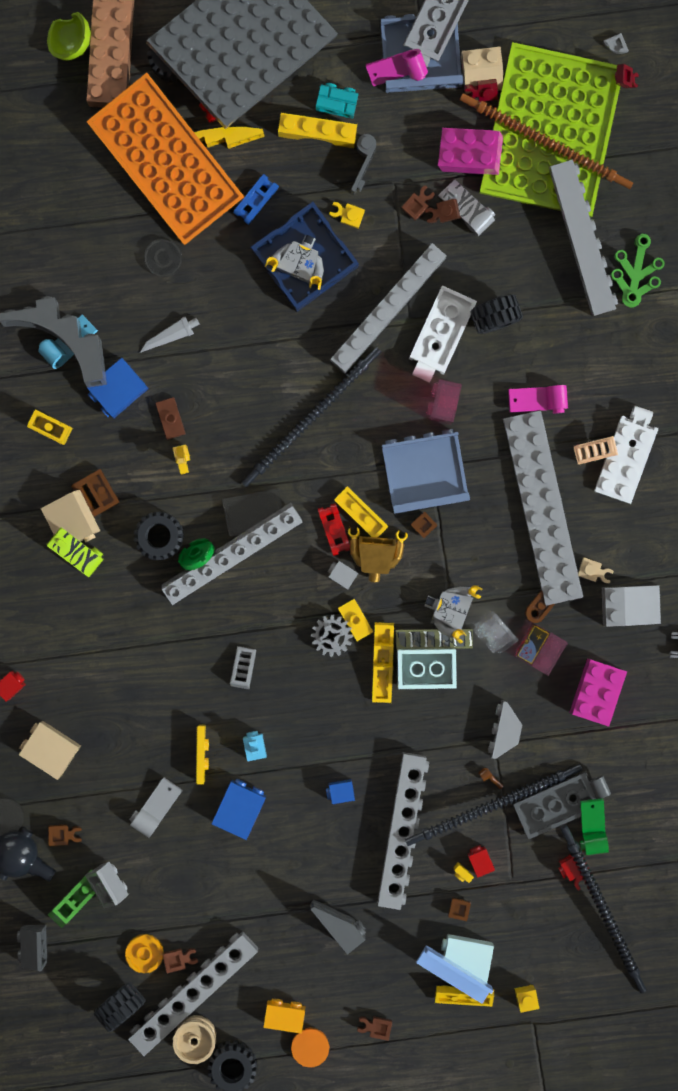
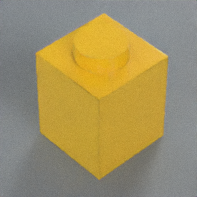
M534 985L514 988L520 1013L539 1009Z

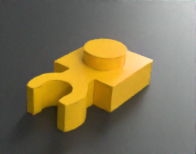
M333 202L332 206L337 207L338 212H330L329 215L333 218L340 216L342 217L341 223L359 229L365 210L347 204L346 208H342L338 202Z

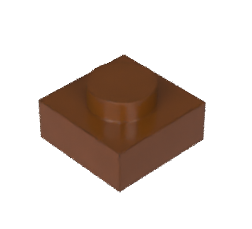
M425 511L411 524L423 539L438 526Z
M452 897L448 917L467 921L471 901Z

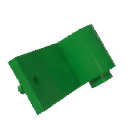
M604 799L580 801L582 840L579 841L580 849L585 855L609 853L608 839L605 832Z

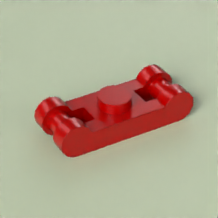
M336 503L330 504V507L324 509L323 507L319 508L318 512L333 556L338 555V552L344 550L346 552L350 551V544ZM333 514L335 519L327 521L326 516ZM341 537L343 543L336 545L334 539Z

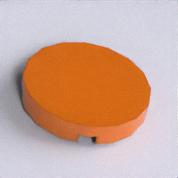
M306 1028L302 1030V1034L297 1033L292 1040L291 1046L294 1059L304 1067H315L322 1064L326 1060L330 1048L326 1035L316 1028Z

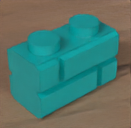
M332 83L321 85L316 111L353 119L358 100V93L355 92V89L344 87V90L338 89Z

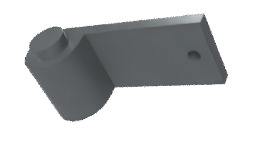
M369 134L360 136L357 142V152L366 160L351 189L352 195H355L357 189L361 192L365 184L362 178L376 150V140Z

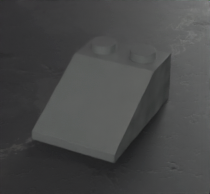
M313 900L311 902V911L347 955L366 940V928L360 920L355 921L353 917Z

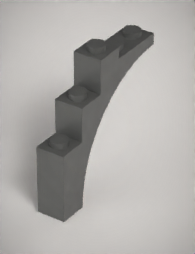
M45 296L41 300H36L37 308L25 307L23 310H6L4 313H0V322L4 327L24 326L39 329L53 335L67 345L75 354L80 364L84 383L88 388L107 385L101 339L95 334H86L82 337L80 321L76 316L66 315L60 319L59 303L55 297Z

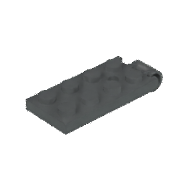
M585 771L512 804L527 838L531 839L581 817L580 801L605 798L611 792L604 776H598L589 781ZM570 795H576L574 802L569 800Z

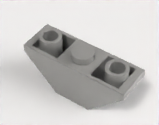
M504 700L501 701V704L497 705L496 715H498V721L493 724L492 734H495L493 742L490 741L488 753H491L490 756L493 759L498 758L518 745L522 729L521 722L509 704Z

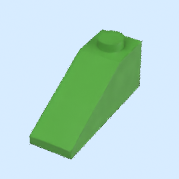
M85 876L48 914L61 928L95 894Z

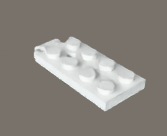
M445 286L441 287L409 357L410 360L418 361L412 375L429 383L435 370L440 371V374L444 375L471 316L470 311L475 307L477 301ZM438 343L439 349L434 350L432 344Z
M634 406L630 419L621 416L614 434L618 455L605 459L594 489L595 492L631 504L658 428L648 426L653 416L652 411ZM630 440L636 441V445L634 447L629 446Z

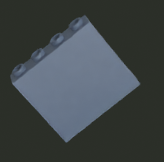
M407 14L402 18L386 16L384 19H381L383 59L412 50V48L405 47L403 44L416 19L414 14ZM458 23L439 61L437 62L430 57V62L427 66L428 73L424 79L415 81L410 79L408 75L395 80H386V93L462 87L463 75H461ZM429 29L427 31V35L432 36L434 34L433 29Z
M453 429L442 431V435L437 436L434 433L423 434V438L420 439L410 436L405 437L403 442H397L396 439L385 441L386 445H382L394 514L470 500L458 432H453Z

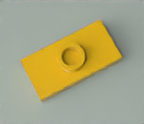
M355 599L338 608L344 620L348 621V627H352L351 632L356 641L373 633Z

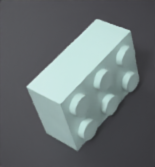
M397 649L398 689L456 688V649Z

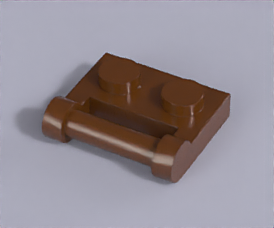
M101 469L71 486L73 491H81L93 517L120 503ZM86 484L100 506L97 509L94 508L83 489V486Z

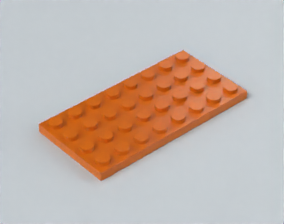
M145 73L86 121L184 245L244 198L243 194L148 73Z

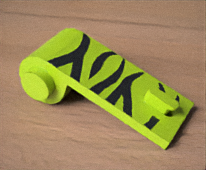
M62 527L47 543L50 549L88 577L92 575L104 560L101 557L103 553L96 547L93 549L88 548Z

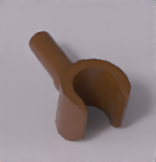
M488 768L478 772L483 781L490 779L499 789H502L503 785L495 779Z

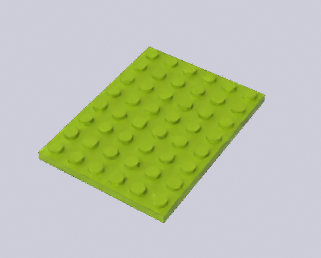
M512 42L497 111L501 110V113H506V116L511 115V119L516 118L517 122L520 120L521 124L526 123V127L531 126L530 129L535 128L536 132L540 131V134L545 133V136H550L551 140L554 138L555 142L560 141L561 145L564 143L565 147H570V150L574 149V152L579 151L580 155L584 154V157L589 156V160L594 159L595 163L598 161L599 165H602L605 160L620 86L616 84L615 80L617 65ZM499 120L495 121L493 131H500L503 136L499 175L483 174L479 194L561 211L549 167L569 161L568 157H563L562 153L558 155V151L553 152V149H548V146L543 147V143L538 144L537 140L534 142V139H529L527 135L524 137L523 133L519 134L518 130L515 132L514 128L509 129L508 125L500 124ZM579 164L580 174L577 176L579 182L584 184L585 193H583L584 200L589 202L591 212L588 213L591 218L593 216L601 174L597 175L596 171L592 172V169L587 170L586 166L582 167V164Z

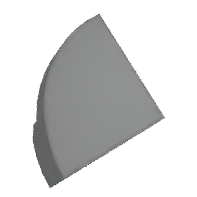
M621 33L603 41L605 47L613 53L623 54L629 51Z

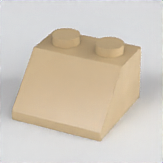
M501 47L462 51L460 58L464 85L471 84L477 86V81L496 79L498 91H502L503 63Z

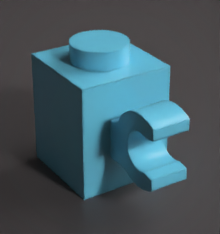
M258 731L246 733L247 736L243 737L247 761L266 758L267 753L263 734H258Z

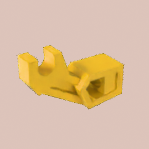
M187 445L173 447L180 474L189 473L187 461L191 459Z

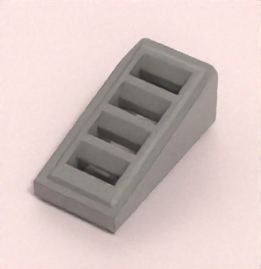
M237 646L230 681L231 686L250 689L256 655L255 649ZM240 654L251 655V659L240 657ZM239 662L250 663L249 666L238 665ZM237 670L248 671V674L238 673ZM236 677L244 678L246 682L238 681Z

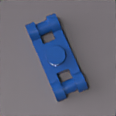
M265 174L260 177L233 212L236 216H241L248 225L279 188V185L275 182H270L268 180L269 177ZM262 186L268 189L266 193L260 190ZM247 205L252 208L250 213L244 210Z

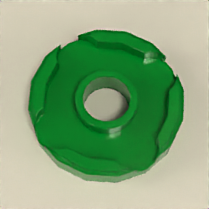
M206 538L192 541L189 544L190 547L184 548L181 551L178 562L187 571L198 569L212 558L215 547Z

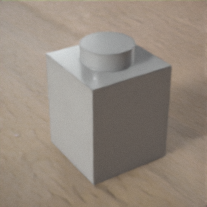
M340 561L337 564L333 562L327 571L330 573L329 578L346 589H349L358 575L356 571Z

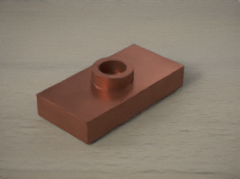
M175 398L157 402L156 406L167 440L185 435Z

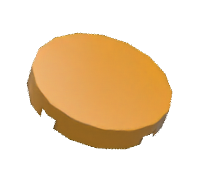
M142 934L132 938L125 952L129 967L139 973H150L156 970L163 959V946L152 935Z

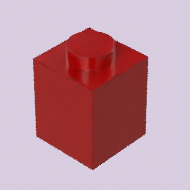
M11 671L0 681V696L6 702L26 685L23 682L25 680L19 672Z
M479 845L470 849L471 852L467 854L477 878L495 871L485 846L481 847Z

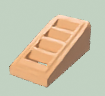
M614 436L574 446L578 464L618 455ZM604 442L608 443L610 453H607ZM597 444H600L602 455L599 454ZM590 446H592L594 457L591 455Z

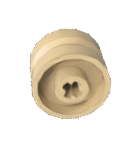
M192 1015L186 1017L177 1026L173 1037V1048L175 1054L182 1061L188 1064H198L206 1061L212 1055L217 1033L211 1021L200 1015Z

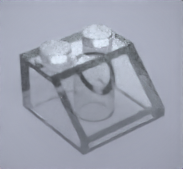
M489 610L473 624L475 627L474 633L480 639L484 637L488 642L486 646L492 653L497 652V654H501L519 641L492 610Z

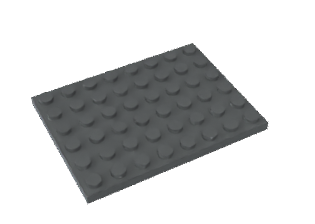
M196 0L151 36L146 44L226 129L336 38L338 33L308 0Z

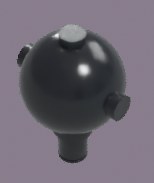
M23 828L21 832L10 831L0 836V879L6 881L8 877L16 878L28 873L32 876H40L49 882L51 881L56 870L46 865L42 861L43 859L38 857L37 846L31 838L33 833L30 830Z

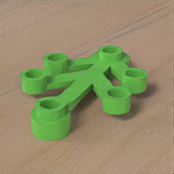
M646 234L638 235L634 241L637 248L634 269L627 260V253L624 250H619L615 254V260L620 262L631 279L630 287L622 278L623 272L620 269L612 271L611 278L617 282L623 291L622 301L624 305L630 308L639 305L642 295L651 289L658 288L661 284V280L654 276L646 285L638 289L640 280L655 270L662 269L665 264L662 258H656L651 265L641 271L645 250L651 244V239ZM641 238L646 239L647 243L645 245L640 243ZM622 253L624 255V259L620 260L618 258V254ZM660 261L661 267H657L655 262ZM614 272H619L620 278H615ZM653 279L657 280V286L651 284ZM630 294H633L635 296L634 301H631L629 299Z

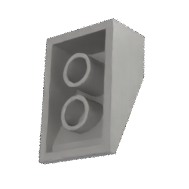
M659 585L602 587L603 626L661 624Z

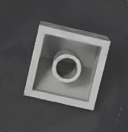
M110 862L101 864L85 875L104 908L118 905L129 895L126 891V884L119 879L116 867Z

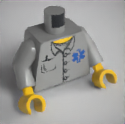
M305 234L301 244L293 241L292 244L284 245L272 257H269L265 263V267L267 265L273 266L272 272L277 267L278 271L309 283L310 288L312 284H317L318 290L321 288L324 273L322 258L318 256V251L312 249L316 240L312 236Z
M476 585L472 587H456L442 592L439 600L430 596L427 597L424 606L435 610L432 619L442 635L455 639L460 644L463 643L459 636H467L461 629L473 599L471 596L480 599L481 596L475 593L477 590H482V588Z

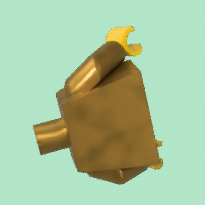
M358 527L356 535H351V528H349L348 534L352 538L350 540V554L357 566L361 567L362 572L369 573L368 580L370 582H379L380 574H389L390 569L395 568L402 559L403 542L407 539L408 534L405 532L404 539L399 538V531L395 534V539L359 536L360 531Z

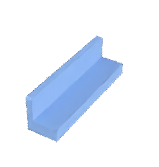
M427 945L416 961L420 966L481 1004L487 995L493 992L490 984Z

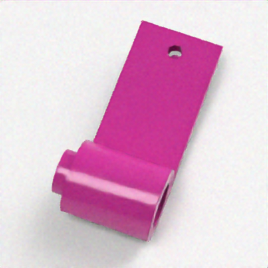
M420 49L409 50L366 64L373 86L383 84L386 80H395L408 75L410 79L420 81L428 73Z
M567 385L508 389L510 412L553 410V414L564 413V409H568Z

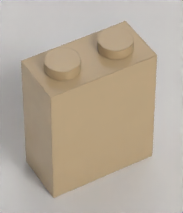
M80 490L73 491L41 508L54 535L62 527L79 541L84 540L88 542L96 538L94 534L100 532Z
M41 721L39 724L35 723L30 730L31 737L29 740L25 739L19 747L22 750L19 755L58 780L81 745L44 721Z

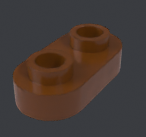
M541 590L526 608L525 617L531 623H539L555 604L545 606ZM533 610L537 611L536 617H533L531 615V612Z

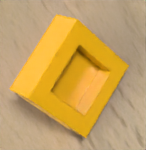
M459 862L453 867L456 872L454 875L460 881L464 882L466 880L470 883L474 878L473 874Z

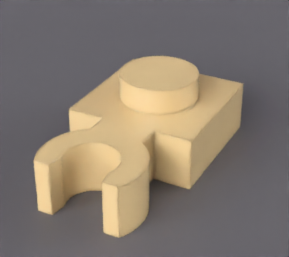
M583 558L578 576L594 582L599 577L602 582L610 583V580L605 579L604 575L606 572L613 574L614 571L611 569L602 570L601 563Z

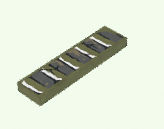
M438 629L396 630V649L473 648V629H461L467 635L459 636V639L463 641L461 644L455 639L442 635Z

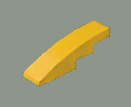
M220 127L194 132L201 142L206 141L208 148L226 142L229 149L264 137L263 129L250 127H228L226 129Z
M375 622L372 702L391 703L394 623Z

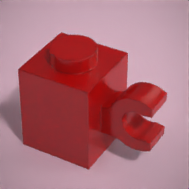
M569 855L559 861L561 867L558 869L563 878L567 877L569 881L575 879L574 886L577 890H581L578 883L583 880V876L580 875L581 871H578L579 866H576V862L573 861L574 857Z

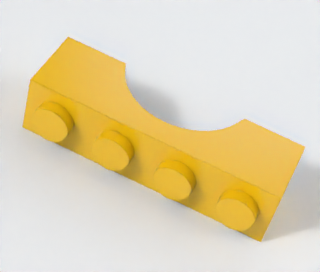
M281 113L278 136L296 140L302 138L317 139L330 142L335 146L354 148L357 124Z

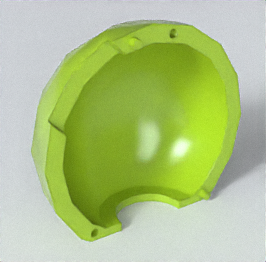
M79 12L73 13V18L70 20L57 19L51 24L48 31L47 44L49 51L54 57L62 60H72L83 55L90 45L91 32L89 24Z

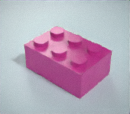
M442 128L438 166L442 172L499 175L503 136L500 131Z
M587 658L569 713L609 726L627 671Z

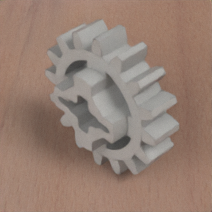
M331 615L330 619L324 616V622L318 620L319 626H313L312 628L316 631V633L311 634V637L316 638L312 644L319 645L316 649L317 651L323 649L322 655L329 652L330 657H332L334 652H336L339 656L341 655V649L345 652L348 650L345 645L352 644L348 640L353 637L352 634H349L352 627H346L348 621L341 622V616L335 619L334 615ZM332 623L338 624L341 628L333 627ZM324 626V635L320 636L321 628ZM330 631L332 633H339L334 638V640L332 638H326L330 634ZM345 635L344 642L340 646L339 639ZM323 643L330 644L332 648L326 647Z

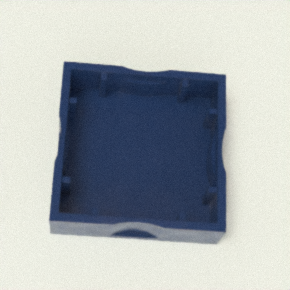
M314 202L292 216L285 225L272 231L251 247L252 252L296 312L359 267L357 260L343 241L334 234L329 222ZM305 234L314 237L316 240L312 249L318 251V256L322 258L324 269L320 290H318L317 284H312L310 288L309 283L278 271L277 267L272 272V265L265 267L267 259L272 257L277 250L286 244H292L293 241L301 244Z

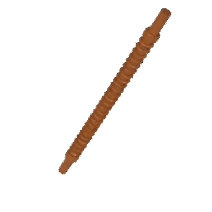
M464 93L462 94L460 101L476 108L478 113H485V116L489 115L490 119L493 117L495 118L494 121L499 120L500 124L508 125L509 129L514 128L515 132L518 130L519 134L523 133L524 137L527 135L529 139L533 138L534 142L537 140L538 144L543 143V147L548 146V149L552 148L553 152L558 151V155L562 153L563 157H568V160L571 158L573 162L577 161L578 165L586 166L587 170L592 169V172L596 171L597 175H602V178L605 176L606 180L614 181L631 189L633 182L618 175L617 171L609 170V167L604 168V165H599L598 161L595 163L594 159L589 160V156L584 157V154L580 155L579 151L574 152V149L570 150L569 146L565 147L564 143L561 145L560 141L555 142L554 138L551 140L550 136L546 137L545 133L540 134V131L536 132L535 128L530 129L531 126L526 127V123L521 124L520 120L517 122L516 118L511 119V115L506 116V113L502 114L501 110L496 111V108L492 109V106H487V103L484 101L479 102Z

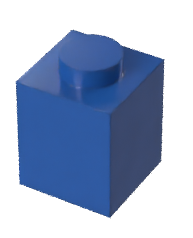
M352 779L329 783V788H326L327 799H331L332 804L355 801Z

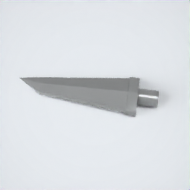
M186 317L181 318L167 329L146 341L140 353L194 334L191 328L200 324L197 317L190 321H187Z

